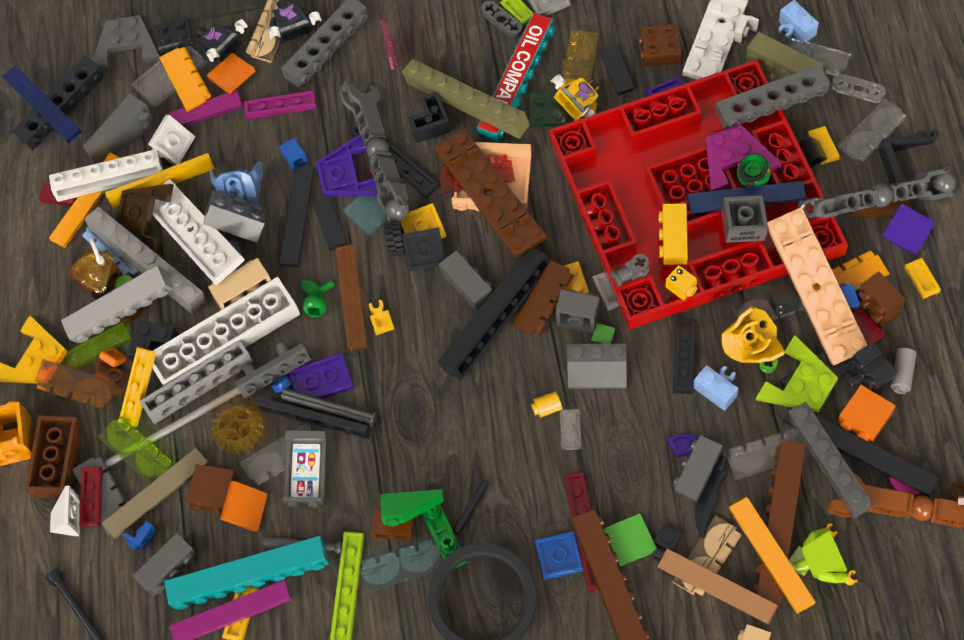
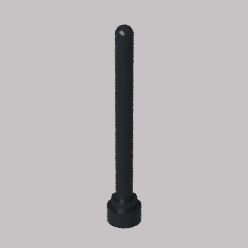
M59 569L50 571L45 577L49 585L57 587L92 639L104 640L63 583L64 579Z

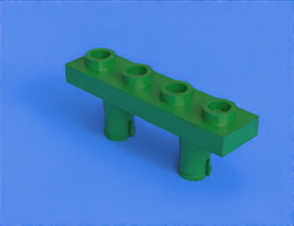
M440 504L422 513L443 560L452 552L461 548ZM467 560L464 561V562H462V563H460V564H459L458 566H456L455 568H457V567H459V566H461V565L467 563Z

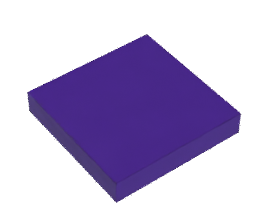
M901 204L882 238L916 256L936 222Z

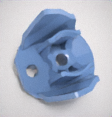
M258 161L250 172H247V170H236L221 173L217 178L214 177L213 170H209L211 183L216 191H223L228 196L234 198H243L251 204H259L261 179L263 176L261 161Z

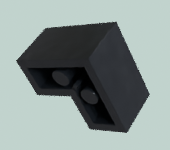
M438 92L420 97L424 112L408 117L416 143L451 132L449 120Z
M138 320L127 355L134 362L137 347L153 351L179 336V333L171 325Z

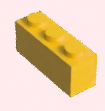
M663 204V211H659V223H663V228L659 229V240H663V246H659L660 258H663V265H686L688 257L686 204Z

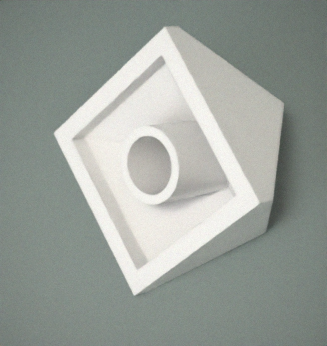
M65 486L51 512L50 532L79 536L80 497L70 486Z

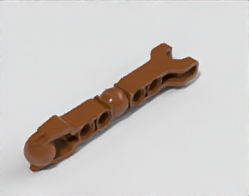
M854 474L871 500V509L868 512L906 518L912 516L918 521L931 519L930 522L964 529V505H958L956 501L935 498L933 501L925 495L914 498V494L868 486L862 482L858 475ZM831 500L828 503L827 511L830 514L851 517L841 500Z

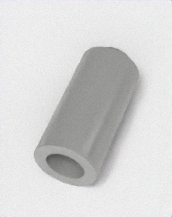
M899 348L896 351L894 369L898 374L892 379L891 388L898 394H906V392L911 391L917 355L916 351L912 349Z

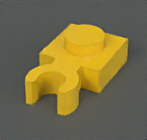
M379 300L380 306L378 308H373L372 303H369L370 311L374 314L370 318L376 335L394 330L388 310L384 311L382 300Z

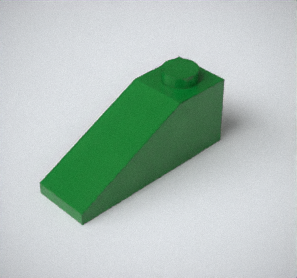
M442 489L381 494V517L383 524L397 526L406 523L444 502Z

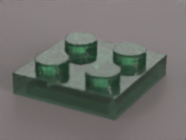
M557 92L530 93V128H556L566 124V110L554 98Z

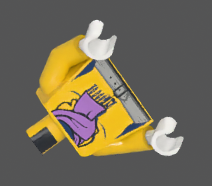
M559 74L551 80V82L556 84V89L560 88L554 98L575 121L583 116L588 117L596 113L598 94L595 91L599 88L596 81L592 80L587 83L583 78L577 80L564 79Z

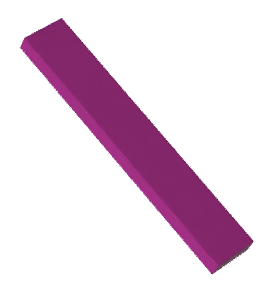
M283 580L169 627L173 640H194L289 602L292 599L287 584Z

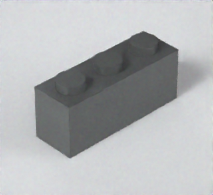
M455 251L439 263L440 272L475 311L492 294V285L487 280L484 281L481 278L480 272L475 267L472 268L469 265L465 255H460Z
M701 435L698 440L694 439L690 448L692 450L690 458H685L681 467L684 470L681 476L677 475L673 483L675 493L698 503L723 450L721 444Z
M176 533L132 577L154 597L165 589L164 581L177 578L180 571L194 561L197 553Z

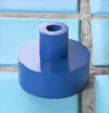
M283 376L274 382L271 387L275 393H279L283 389L290 390L288 386L292 382L288 376Z

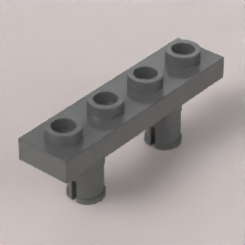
M279 343L276 346L279 357L258 369H255L251 362L245 363L242 369L246 376L235 382L243 398L245 399L310 361L311 359L303 344L301 343L289 350L285 343Z

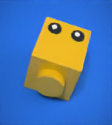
M678 265L667 277L666 288L684 301L688 296L692 297L697 291V278Z

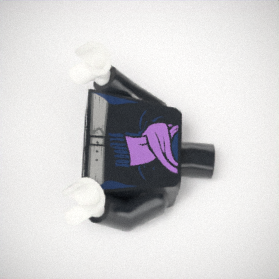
M279 0L276 4L278 9L273 11L274 17L270 19L269 23L270 39H273V36H278L280 43L311 33V23L314 25L315 21H322L319 12H310L303 7H299L297 3L288 5L286 0Z
M238 20L234 26L214 24L209 30L203 27L197 31V37L200 38L199 50L203 60L214 61L219 65L240 47L239 33L242 34L244 28L248 27L244 20Z

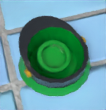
M757 153L746 155L737 168V177L745 187L762 186L767 183L771 174L769 162L765 157Z

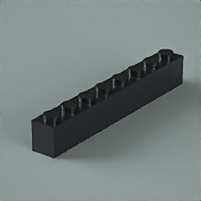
M531 248L520 257L438 360L445 373L460 380L464 378L536 286L550 262L545 253Z

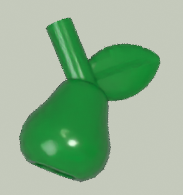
M301 280V288L309 294L303 301V310L308 316L320 317L325 314L327 302L324 293L335 286L332 280H329L321 287L313 280Z

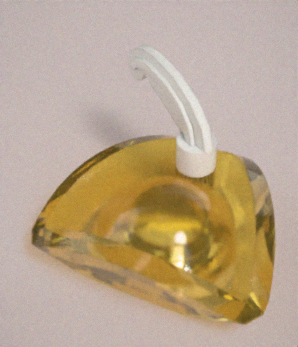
M90 238L94 252L81 257L72 267L71 273L81 283L101 294L106 289L114 256L108 252H98L95 240Z

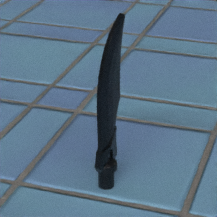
M721 456L718 464L715 465L697 504L695 515L696 527L703 539L706 535L709 518L718 502V489L727 475L725 466L728 459L724 456Z

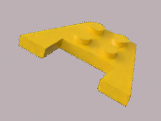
M29 316L20 331L34 339L16 368L0 363V382L48 384V380H51L68 352L39 323Z

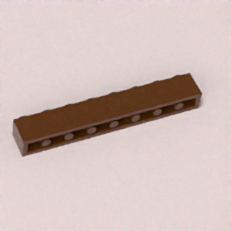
M781 440L780 446H776L774 458H778L777 465H773L771 477H775L774 485L770 484L768 496H771L772 499L771 504L767 503L765 515L769 516L768 523L764 524L788 559L806 444ZM758 562L756 575H759L758 583L754 582L753 593L780 606L783 592L764 562Z
M594 509L572 517V527L617 640H650L647 629H643L640 623L642 621L639 609L634 608L632 603L635 601L632 591L627 590L625 586L627 582L623 570L619 571L617 566L619 563L617 554L612 552L609 546L611 545L608 533L604 534L602 529L604 523L601 515H597Z

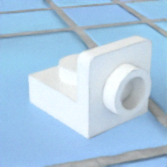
M742 14L735 31L734 42L741 43L743 37H747L749 30L756 32L759 19Z

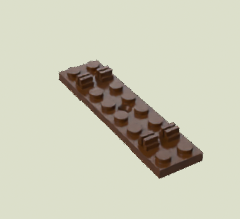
M465 129L433 147L434 152L488 221L514 258L547 239L546 234ZM492 191L493 194L488 196L486 192Z

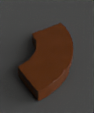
M96 358L94 377L109 383L114 395H125L130 378L129 375L118 366L113 367L102 359Z

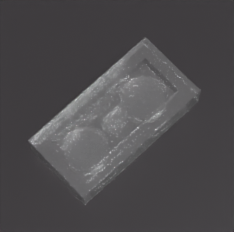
M580 409L560 410L561 449H581Z

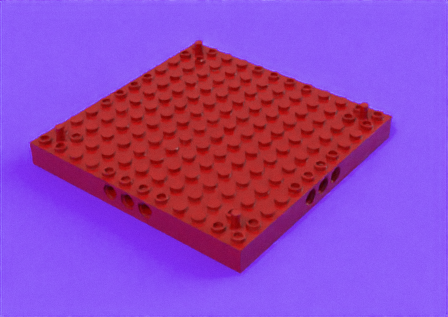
M757 60L549 130L550 144L628 330L789 275L768 230L765 241L726 243L721 210L690 214L688 194L711 191L705 139L707 136L724 130L715 113L716 102L768 84ZM781 109L771 115H764L752 122L741 124L782 163L780 168L771 171L770 178L764 185L803 181L806 199L824 196ZM738 165L723 170L729 186L721 190L745 188L737 177ZM799 202L765 205L767 222L797 210ZM810 203L805 206L807 213L813 211V206ZM663 204H686L688 257L687 264L679 266L697 278V291L692 297L688 296L684 301L666 288L667 277L678 265H663V258H660L659 246H663V240H659V229L663 228V223H659V211H663ZM807 217L827 261L844 256L848 244L835 217ZM637 254L646 255L649 260L648 274L644 277H638L633 281L629 279L622 283V286L618 287L610 272L625 267V263L632 260Z

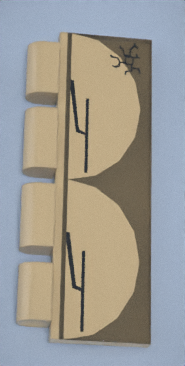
M267 0L264 12L261 14L258 26L246 50V53L250 54L252 58L270 63L273 60L280 40L278 36H273V39H270L268 28L270 19L274 17L273 11L278 9L276 4L279 0Z
M715 515L706 529L705 538H700L687 559L717 574L721 566L715 561L723 564L732 551L726 544L735 547L742 535L736 531L737 527ZM674 577L672 580L674 584L692 595L696 592L703 596L705 593L677 577Z

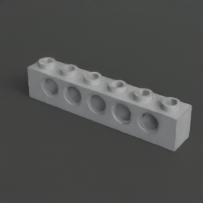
M239 339L139 402L152 422L156 424L243 370L242 366L245 363L251 362L253 364V361Z

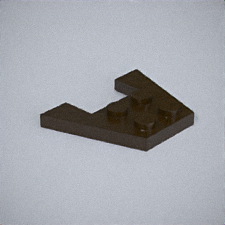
M174 184L122 191L116 221L159 256L162 238L148 235L155 200L170 202Z

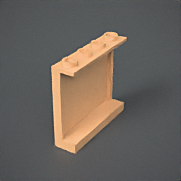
M475 142L527 210L532 157L531 144ZM455 179L454 197H452L453 209L461 211L474 209L479 211ZM492 191L486 192L488 196L493 194Z

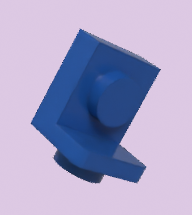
M145 522L144 525L138 528L135 538L127 533L123 537L127 540L126 544L134 550L140 548L144 551L158 531L153 525Z

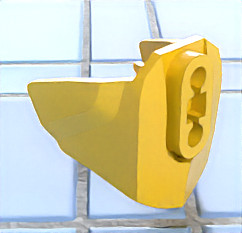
M753 305L744 310L739 318L721 334L724 353L742 363L773 361L785 354L781 343L777 339L776 325L764 310L754 308ZM763 320L765 326L761 328L759 324ZM750 332V337L746 339V334Z

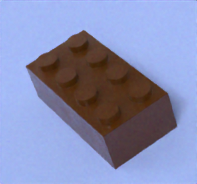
M38 416L25 491L31 497L59 498L65 486L72 488L74 479L72 469L76 467L83 425L76 417Z

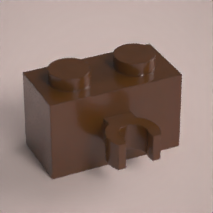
M381 508L379 510L373 509L371 525L373 539L413 541L415 518L397 526H388L383 524Z

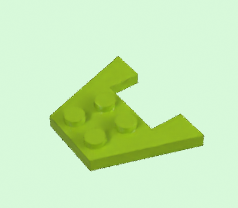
M794 335L785 353L801 361L800 365L784 391L765 382L756 400L792 408L807 402L813 412L819 413L837 383L838 377Z

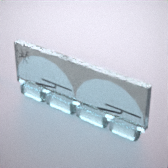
M430 539L418 543L420 551L417 552L414 545L398 549L400 554L398 558L395 551L379 555L381 562L377 564L375 557L361 561L363 568L360 569L366 593L435 572L442 562L438 547L433 546Z

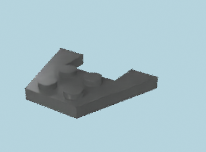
M137 15L105 21L93 61L102 69L109 68V53L142 48V59L144 62L160 60V56L141 16Z

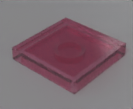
M386 19L381 20L380 25L391 70L396 69L397 63Z

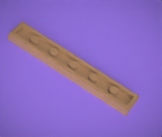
M666 549L657 566L665 572L768 625L778 607L773 602L669 549Z

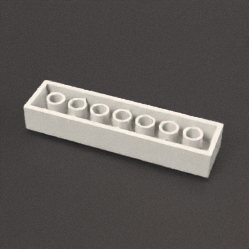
M276 277L153 350L156 352L152 368L163 386L239 339L244 347L249 346L299 316V310L280 279Z

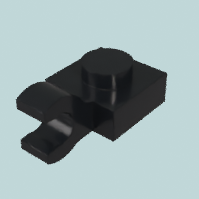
M663 524L654 541V544L658 547L653 559L660 562L666 549L674 551L682 533Z

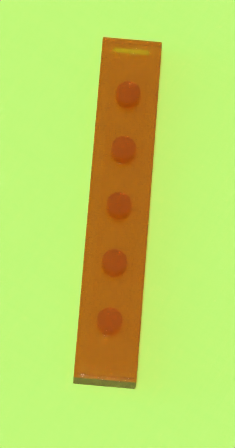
M354 244L336 247L348 350L366 349L368 344Z

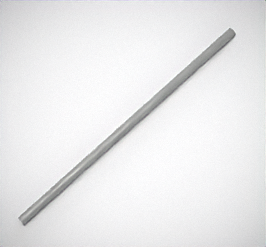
M237 387L110 457L105 460L107 467L116 464L241 394Z

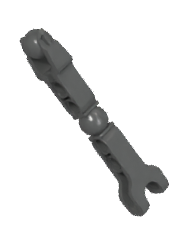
M344 81L340 87L341 100L353 112L361 139L364 141V146H366V153L370 157V167L378 192L377 201L389 222L401 221L407 217L409 212L407 187L400 179L395 161L389 152V145L385 141V131L376 105L381 98L378 88L375 85L368 84L363 92L357 89L354 82Z
M944 166L939 169L917 172L915 178L888 185L878 183L864 190L804 199L799 202L798 209L802 208L806 217L828 218L873 206L885 207L890 202H897V200L904 201L914 198L937 200L953 197L955 195L953 190L956 187L957 180L955 175L950 172L952 167ZM931 176H934L932 179V185L934 190L937 191V193L927 191V182L930 181ZM810 203L813 206V211L807 213L805 206Z

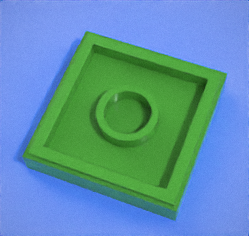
M641 514L603 529L604 534L608 533L610 537V547L612 552L617 554L619 567L652 554L657 549Z

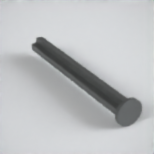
M283 389L281 394L283 400L370 424V427H373L375 423L376 412L369 413L288 389Z

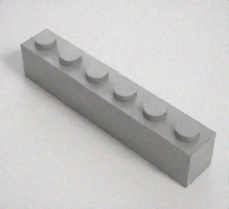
M155 266L61 321L69 340L83 343L93 334L103 332L107 326L119 323L121 318L133 315L137 309L146 307L153 300L166 296L173 289V286L165 269Z

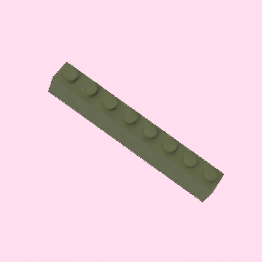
M412 59L402 71L408 85L427 94L438 92L441 101L518 139L530 126L525 112L421 62Z

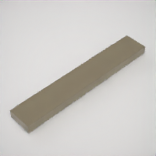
M195 448L103 521L102 525L116 539L191 479L196 464L207 466L209 464L208 461Z

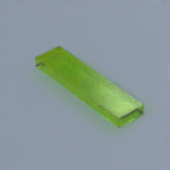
M122 322L68 351L59 365L63 375L65 376L95 360L102 351L117 348L132 340L124 323Z

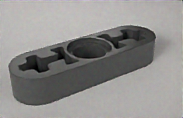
M485 1L482 4V15L508 37L517 39L522 35V24L494 1ZM499 17H505L507 19L505 22L502 23L497 21Z

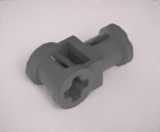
M637 254L632 260L625 263V267L617 271H611L610 273L615 284L620 287L622 283L629 279L633 281L638 277L646 276L649 272V260L646 255Z

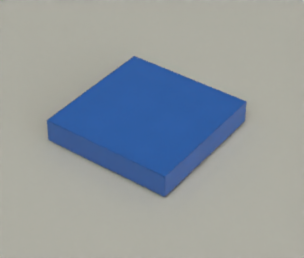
M574 531L534 540L544 580L584 571Z

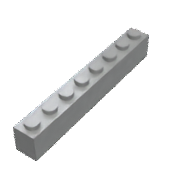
M97 207L85 218L91 232L142 274L155 266L165 269L173 286L168 295L192 315L206 303L203 292L100 207Z

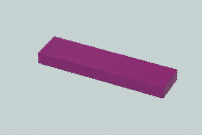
M235 90L231 94L226 93L208 99L204 104L188 112L184 107L169 112V114L183 127L243 108L239 94Z
M315 91L244 101L246 120L317 109Z

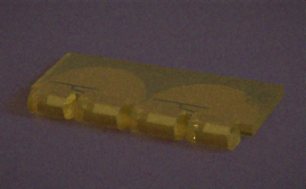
M582 30L570 32L562 76L564 79L577 80L583 78L587 83L591 81L599 33Z

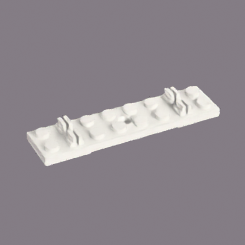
M710 0L684 66L683 76L698 80L722 72L734 41L735 31L741 15H744L749 0Z
M168 179L164 184L174 183L170 179ZM175 184L170 202L155 200L152 215L216 286L245 260L217 229L203 224L204 215Z

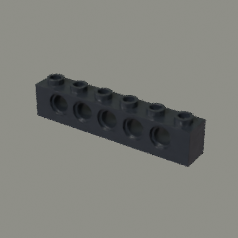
M85 55L12 130L13 134L33 151L66 118L67 114L77 107L79 102L90 93L92 88L102 81L105 76L102 68Z

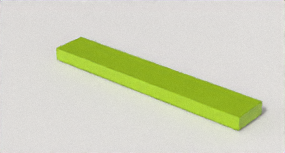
M344 532L330 640H352L364 533Z

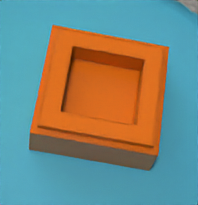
M115 348L102 351L99 356L100 359L113 367L125 363L127 359L124 354Z

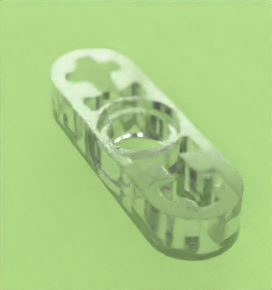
M837 74L833 78L832 88L836 92L874 103H879L884 99L885 88L880 84L845 74ZM861 85L864 90L856 91L853 87Z

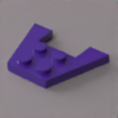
M360 135L316 162L324 196H377L378 192L374 178L358 182L352 155L366 151V146H364V141H362Z

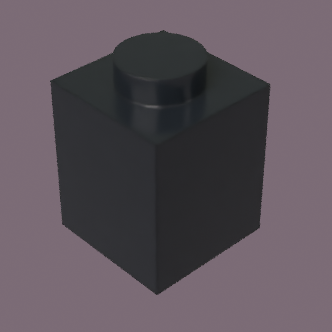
M806 137L800 141L799 146L810 168L813 169L827 159L819 140Z

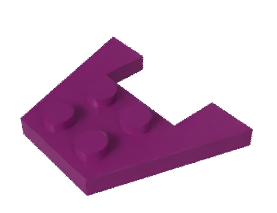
M741 124L707 136L705 139L711 191L727 188L729 182L723 170L738 165L748 154L757 153L765 157L770 164L771 171L780 168L782 165Z

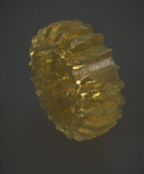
M236 402L235 407L232 404L228 405V409L222 407L223 413H216L218 419H212L214 424L211 427L212 432H214L212 437L216 440L217 446L221 445V449L223 451L227 449L229 453L235 450L236 454H239L241 449L247 453V447L249 446L251 449H254L253 443L260 442L257 437H263L261 430H264V425L261 424L263 423V418L260 417L259 411L255 410L252 405L248 407L245 402L242 406L239 402ZM237 416H245L250 419H239ZM236 422H237V424H238L239 427H240V428L238 429V430H239V433H238L237 430H236V427H237ZM226 437H237L238 440H229Z

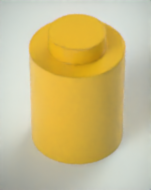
M556 391L533 399L534 404H531L534 415H539L540 418L562 410V405Z

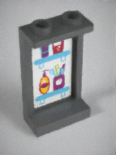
M286 431L285 439L287 444L283 503L289 508H299V505H307L308 508H319V505H324L327 434L325 431Z

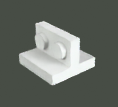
M165 115L148 145L153 148L152 150L157 149L160 158L164 157L175 166L181 162L195 136L173 117Z

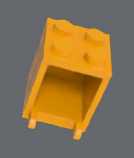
M8 402L6 405L0 406V466L30 459L34 442L31 415L20 402ZM17 422L18 428L4 431V425Z

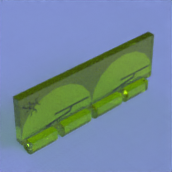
M122 416L116 421L113 419L98 436L102 442L149 484L169 470L168 467L173 462L163 452L158 457H155L160 450L149 440L142 445L146 437L136 428H132L127 432L132 425Z

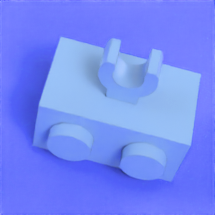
M795 0L780 10L779 22L782 25L779 27L778 33L788 32L785 34L786 40L793 35L802 44H805L817 35L819 22Z
M706 365L694 379V389L726 411L736 399L738 387L731 383L735 378V372L730 376H726L724 374L727 371L726 366L718 374Z

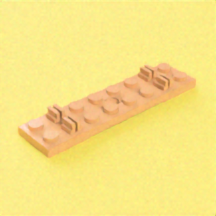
M799 208L767 222L769 234L792 279L831 365L834 366L851 358L855 353L867 346V343L803 209ZM815 283L820 285L819 290L813 288Z

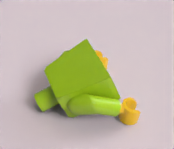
M829 523L826 528L812 531L801 548L805 558L793 562L798 574L811 570L814 579L817 578L820 581L846 583L847 585L856 583L858 580H853L850 577L856 573L854 570L845 573L847 568L833 539L838 532L830 531L833 524Z

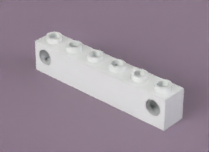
M155 149L49 175L51 190L57 202L129 184L162 171L163 166L158 151Z

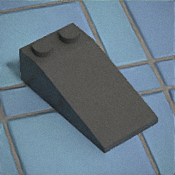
M129 94L84 144L83 147L93 164L103 162L109 153H117L142 137L153 127L155 121L146 103Z

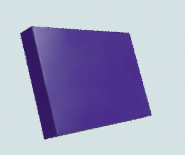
M343 353L298 367L288 373L295 392L320 399L354 388Z

